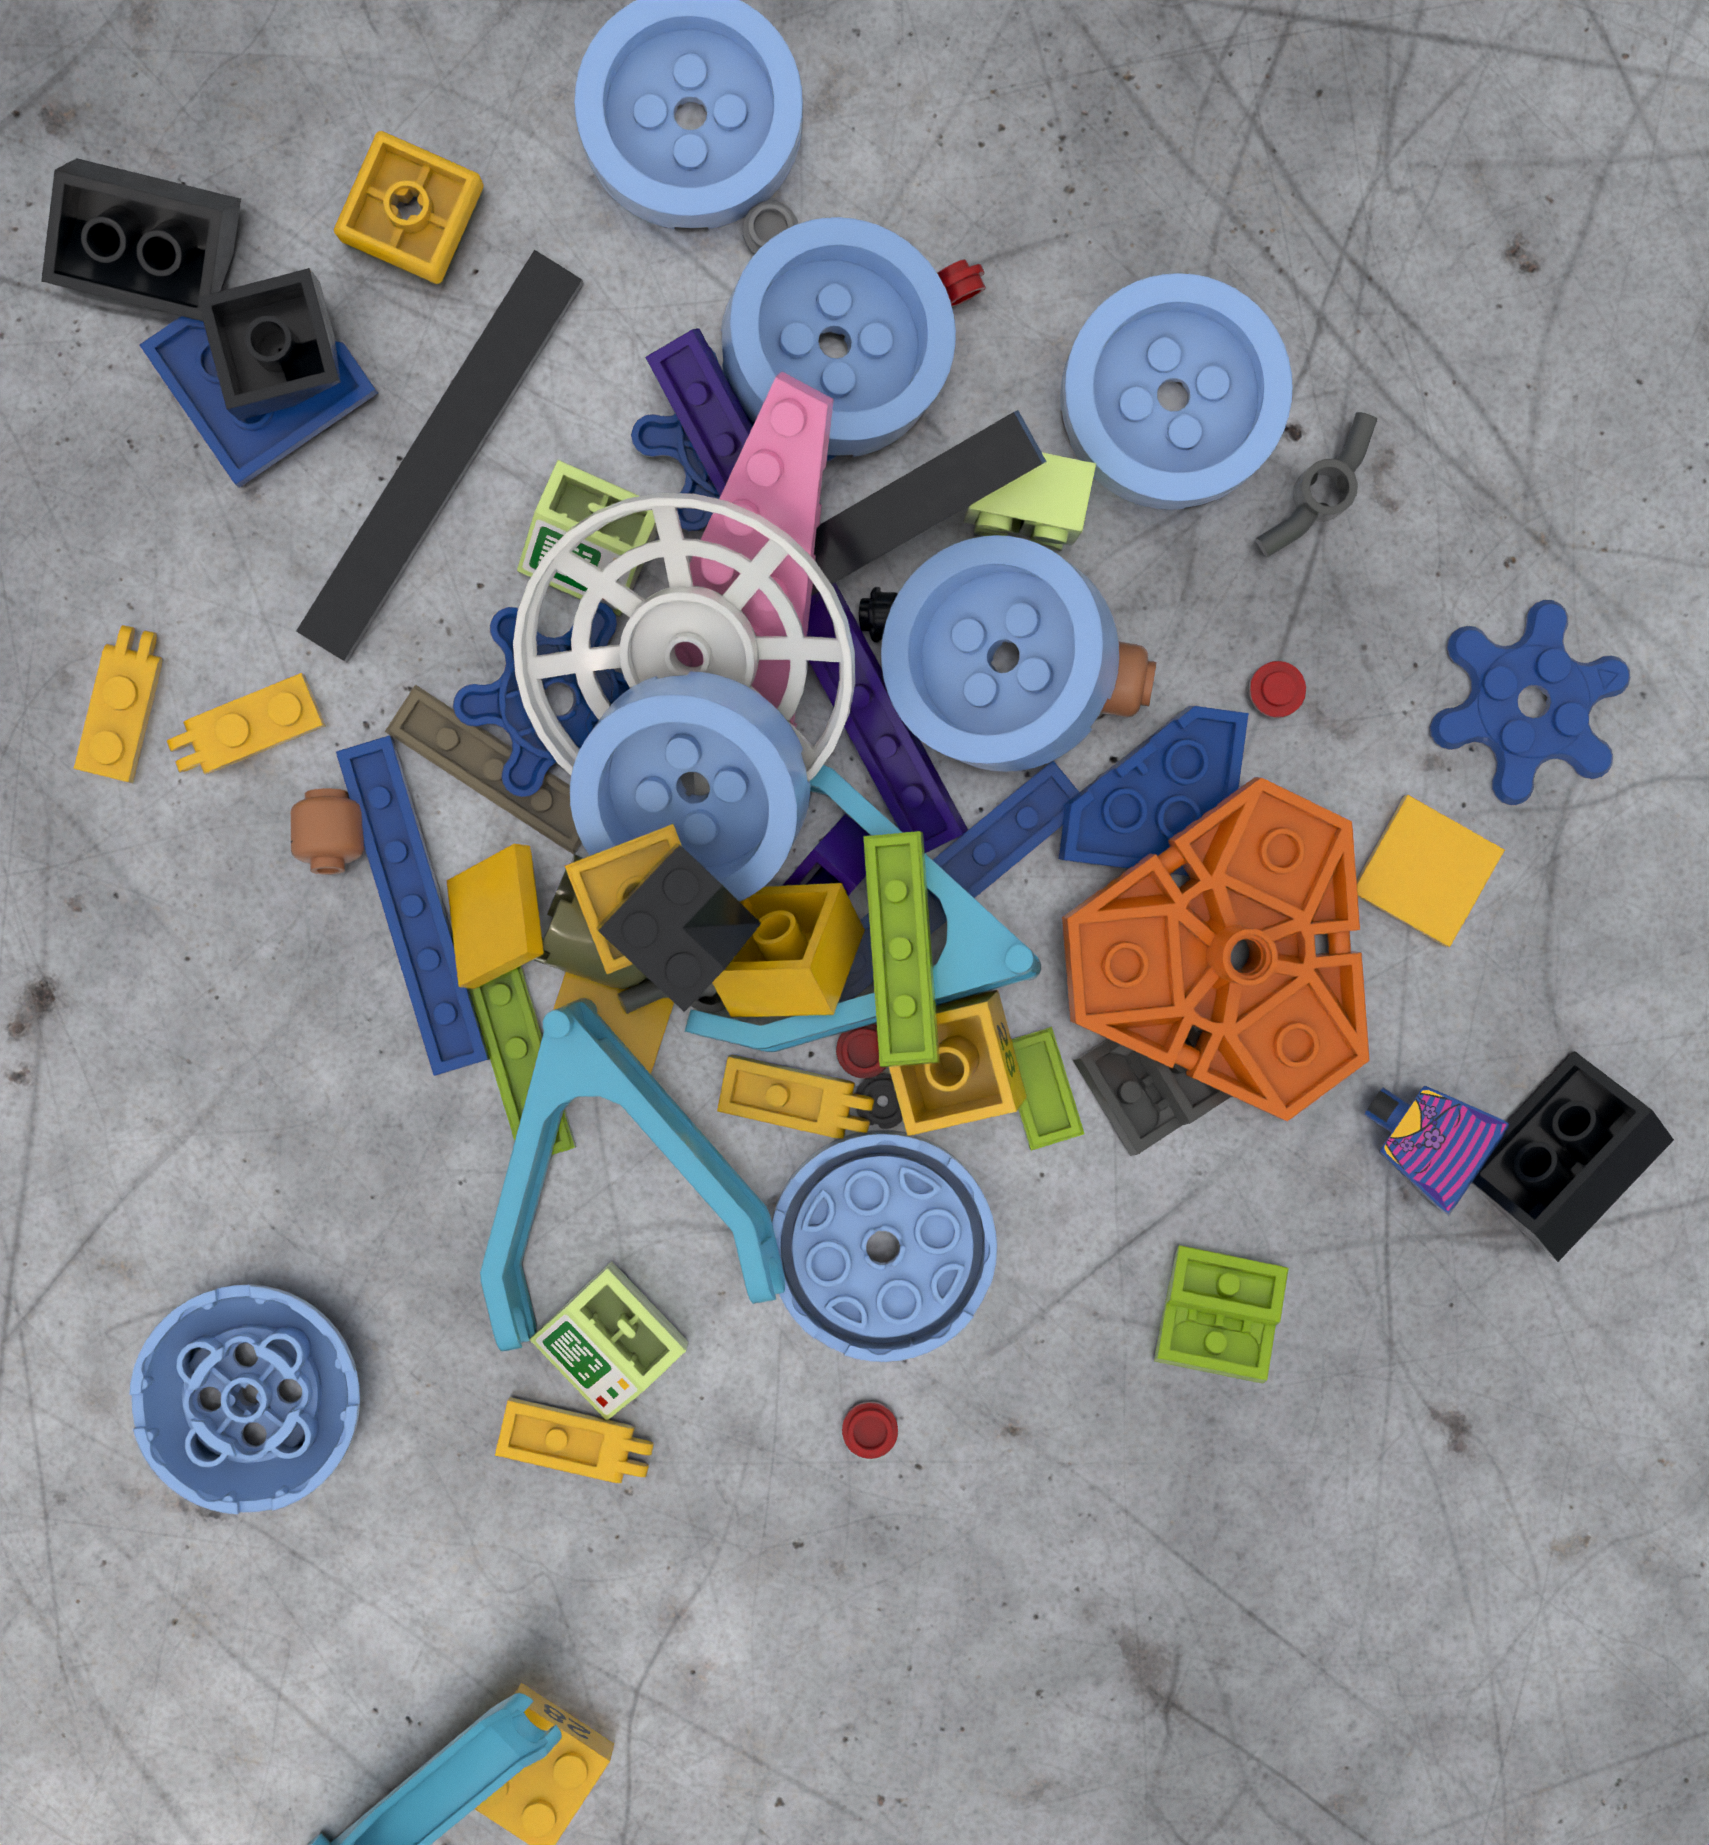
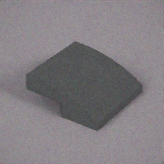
M1193 1026L1184 1043L1195 1048L1199 1035ZM1106 1039L1073 1060L1130 1156L1140 1154L1182 1125L1194 1122L1232 1097L1187 1076V1069L1177 1064L1170 1068L1109 1039Z

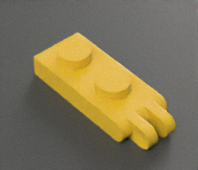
M122 625L118 633L116 645L106 644L103 648L73 769L133 783L163 660L162 657L153 655L157 633L144 630L141 635L138 651H134L131 649L135 637V628Z
M299 673L185 720L183 724L187 732L172 737L166 742L171 752L190 745L195 750V753L175 761L179 773L201 765L204 774H209L326 727L305 674Z
M732 1054L727 1057L717 1111L843 1139L846 1129L863 1133L868 1132L870 1120L849 1115V1110L852 1107L872 1111L874 1098L853 1093L855 1083L849 1080Z
M509 1397L495 1456L612 1483H622L624 1474L637 1477L647 1476L649 1465L628 1459V1454L633 1452L642 1455H652L654 1443L633 1437L635 1427L612 1420L606 1421L603 1418Z

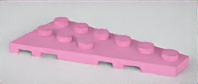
M780 372L775 377L719 499L729 501L761 515L789 534L815 560L816 529L820 524L822 504H819L822 475L827 462L834 399L794 377ZM713 513L701 540L725 546L741 553L752 561L769 541V538L748 525L725 515ZM788 554L770 576L779 584L793 604L802 624L804 636L807 637L813 582L804 569ZM693 556L689 563L693 586L708 588L722 595L741 574L735 569L715 560ZM758 589L741 609L751 623L755 635L787 636L778 612L767 596ZM681 642L675 645V654L682 664L689 667H697L703 664V654L695 644ZM759 660L757 673L751 685L776 709L780 705L787 688L790 660ZM794 714L790 719V722L796 728L797 723H795Z

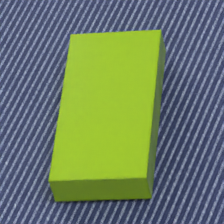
M1052 1027L1011 1038L1027 1096L1019 1107L1018 1112L1030 1150L1084 1135L1083 1126Z

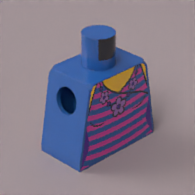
M1423 1086L1411 1105L1383 1087L1365 1113V1116L1391 1132L1380 1153L1448 1216L1452 1213L1509 1128V1123L1427 1086Z

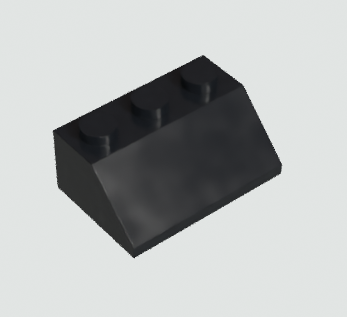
M76 158L54 171L41 282L203 321L197 297L221 290L234 252L241 198Z
M1574 1051L1508 1120V1130L1471 1184L1523 1234L1559 1262L1674 1139L1651 1108Z

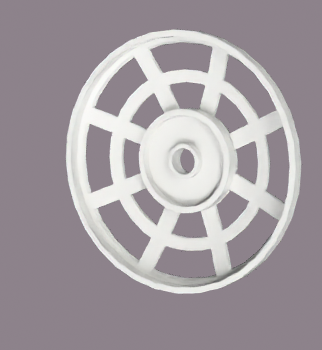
M656 493L628 498L597 510L570 528L545 554L527 583L517 611L513 650L515 676L523 706L540 740L556 762L570 775L572 774L574 762L580 748L576 746L559 723L545 694L542 683L543 678L575 673L578 685L588 706L598 720H600L611 703L604 695L596 678L595 671L621 668L629 688L655 676L659 679L669 676L688 675L692 671L720 675L746 685L759 693L751 686L757 673L759 660H790L787 688L777 710L791 725L803 748L801 755L806 768L808 782L817 775L835 749L850 714L855 687V650L848 619L834 587L816 561L789 534L761 515L729 501L698 494ZM677 508L699 509L725 515L754 528L769 538V541L751 561L741 553L720 544L699 539H684ZM653 511L660 540L648 542L628 550L611 561L603 570L572 552L585 538L608 523L633 513ZM788 554L804 569L820 592L831 616L836 638L804 636L802 624L793 604L779 584L770 576ZM688 556L715 560L735 569L741 574L723 595L708 588L693 586ZM664 557L669 588L660 590L645 600L618 581L623 574L637 565ZM560 571L588 588L580 601L574 618L571 637L572 650L537 655L536 636L540 609L551 580L556 572ZM758 589L767 596L778 612L787 636L755 635L751 623L741 609ZM603 598L630 617L623 630L619 645L591 647L590 637L593 619ZM681 642L695 644L703 654V664L697 667H689L682 664L675 654V645ZM807 660L839 662V684L835 705L823 734L813 746L790 722L804 692L808 670ZM694 772L695 795L709 793L710 786L707 779L703 775Z

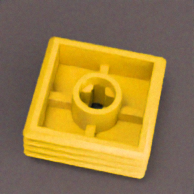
M378 131L374 136L336 222L334 233L342 243L430 282L439 284L446 274L484 184L478 173L384 131ZM413 196L417 197V202L422 209L419 215H410L408 220H404L396 206L399 202L409 203Z

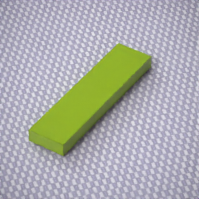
M917 831L863 836L880 1067L940 1063L923 833Z
M522 965L475 989L469 988L514 1141L543 1037ZM566 1109L563 1110L551 1155L577 1147Z

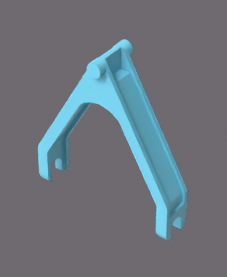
M823 765L817 775L809 781L810 792L829 796L871 836L902 833L832 768ZM925 854L927 888L940 899L947 918V943L937 964L933 967L936 1006L1021 981L1035 979L1041 971L1040 959ZM875 992L838 1003L834 1015L793 1016L762 1026L690 1009L685 1032L765 1052H777L877 1023Z
M580 998L547 1013L542 1022L544 1033L480 1271L482 1289L498 1348L501 1351L522 1348L521 1343L530 1341L529 1339L536 1333V1322L522 1261L563 1110L576 1097L600 1096L621 1105L733 1232L746 1290L752 1304L776 1300L775 1294L784 1293L785 1277L771 1217L765 1204L597 1014L596 1005L591 1000Z
M515 1693L489 1709L331 1843L320 1833L308 1845H431L523 1768L544 1758L561 1740V1731L557 1725L551 1727L548 1731L536 1727L524 1713L533 1700L525 1694Z

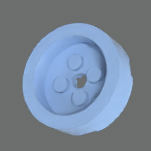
M636 0L618 11L598 31L590 43L578 71L574 100L575 117L588 163L608 194L623 208L647 222L675 229V227H708V229H713L734 223L744 218L749 210L757 204L768 201L780 188L795 162L800 147L803 123V98L799 71L788 45L777 29L762 14L741 0ZM689 102L702 104L707 112L704 124L694 130L680 127L675 121V113L680 104L683 105Z
M842 217L820 218L794 225L780 232L764 244L743 270L726 305L721 325L724 360L722 366L724 374L747 417L755 423L775 377L780 372H784L834 399L827 455L838 456L853 455V457L878 451L892 444L910 430L942 389L950 372L956 341L955 320L949 296L939 275L929 261L914 246L896 233L867 221ZM828 332L838 335L843 334L848 349L847 355L841 358H831L825 355L819 346L820 334Z
M1183 273L1162 274L1136 281L1120 289L1098 306L1087 319L1072 346L1063 370L1060 407L1070 445L1075 455L1081 461L1096 463L1093 478L1115 495L1141 506L1166 510L1184 509L1218 500L1228 495L1249 479L1271 455L1284 432L1289 418L1293 389L1292 372L1285 345L1277 329L1263 310L1248 296L1228 284L1209 277ZM1166 382H1181L1188 395L1187 405L1179 411L1166 410L1158 401V388Z
M1001 535L981 536L961 541L938 552L924 562L905 582L891 606L885 623L881 648L882 671L893 707L909 730L922 742L948 757L976 768L1002 772L1021 771L1047 764L1073 749L1091 732L1092 728L1090 727L1099 716L1107 698L1111 699L1115 688L1119 667V642L1114 619L1105 599L1092 581L1075 566L1052 550L1027 539ZM1003 642L1014 643L1019 650L1018 664L1009 672H997L991 664L995 651Z
M692 671L688 675L669 676L659 679L655 676L644 680L624 692L610 705L578 752L570 781V806L577 833L590 856L674 824L682 847L740 902L758 892L775 876L786 860L805 821L809 807L810 782L807 781L806 768L801 755L803 748L784 716L759 693L735 680L716 674ZM687 772H697L703 775L709 783L710 792L705 795H686L687 790L682 784V775Z
M869 1130L867 1133L857 1132L846 1135L843 1139H836L811 1154L796 1169L777 1201L772 1225L785 1277V1291L780 1293L779 1296L791 1316L805 1332L828 1347L844 1353L845 1356L873 1362H891L915 1358L931 1352L944 1345L966 1327L974 1317L973 1315L982 1303L991 1285L996 1265L997 1240L993 1216L988 1202L977 1182L962 1163L947 1150L917 1135L907 1136L906 1132L895 1130ZM877 1231L890 1232L899 1241L898 1254L888 1262L880 1263L874 1261L866 1251L868 1239Z

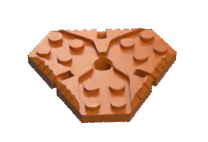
M1254 777L1218 803L1216 807L1203 814L1201 818L1192 822L1183 831L1168 840L1170 847L1160 855L1148 854L1139 863L1130 867L1121 876L1112 880L1106 887L1097 891L1062 917L1070 1022L1170 1068L1177 1064L1187 1069V1076L1288 1122L1370 1061L1362 953L1351 951L1350 931L1360 930L1352 821L1262 777ZM1183 866L1191 879L1178 888L1170 874ZM1327 934L1329 953L1316 954L1314 935ZM1244 939L1249 947V958L1241 969L1235 970L1231 963V952L1237 942ZM1192 1026L1203 1030L1195 1048L1184 1043Z

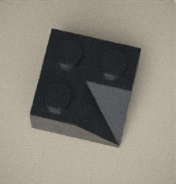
M310 268L197 297L226 409L238 420L293 407L341 382L335 336L320 281Z
M676 843L596 928L598 932L685 1012L725 970L760 926L761 922L680 844Z

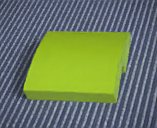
M1179 1245L1167 1289L1154 1362L1261 1384L1265 1383L1268 1379L1275 1328L1281 1321L1289 1268Z

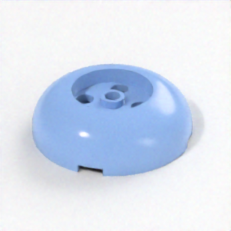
M251 1284L226 1286L204 1292L191 1298L168 1314L145 1341L133 1369L129 1395L132 1397V1414L135 1425L133 1432L142 1455L151 1469L170 1489L188 1501L209 1510L227 1514L266 1510L274 1511L295 1503L314 1491L330 1476L343 1459L355 1433L360 1409V1384L356 1365L347 1343L333 1323L316 1307L294 1294L273 1287ZM249 1343L254 1347L258 1357L254 1365L243 1366L236 1360L235 1350L239 1344ZM293 1379L299 1383L302 1388V1395L298 1401L288 1402L280 1396L279 1385L283 1380ZM249 1384L258 1390L256 1395L257 1403H250L243 1397V1388L245 1389ZM214 1387L220 1391V1408L208 1410L202 1406L200 1400L202 1389ZM252 1422L261 1424L266 1430V1440L258 1446L247 1443L243 1436L245 1426Z

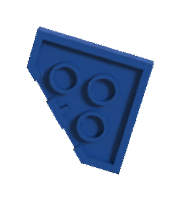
M181 316L139 344L231 480L239 488L378 394L343 342L335 341L340 383L293 407L238 420L226 409L203 321Z
M1188 706L1066 803L1058 859L1130 868L1139 863L1148 854H1156L1158 856L1170 847L1168 842L1170 838L1183 831L1188 825L1201 818L1203 814L1216 807L1218 803L1239 789L1249 713L1200 706ZM1183 866L1171 873L1189 876Z

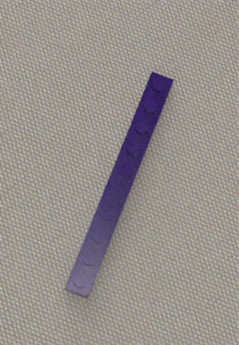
M696 328L676 338L645 358L717 492L721 496L752 426L701 330ZM834 583L832 586L848 619L855 650V687L850 714L844 727L899 830L902 833L921 831L923 833L924 853H927L963 835L968 828L920 739L909 730L893 707L884 682L882 668L837 584ZM820 592L811 596L807 637L836 638L831 616ZM808 660L834 707L839 684V662Z

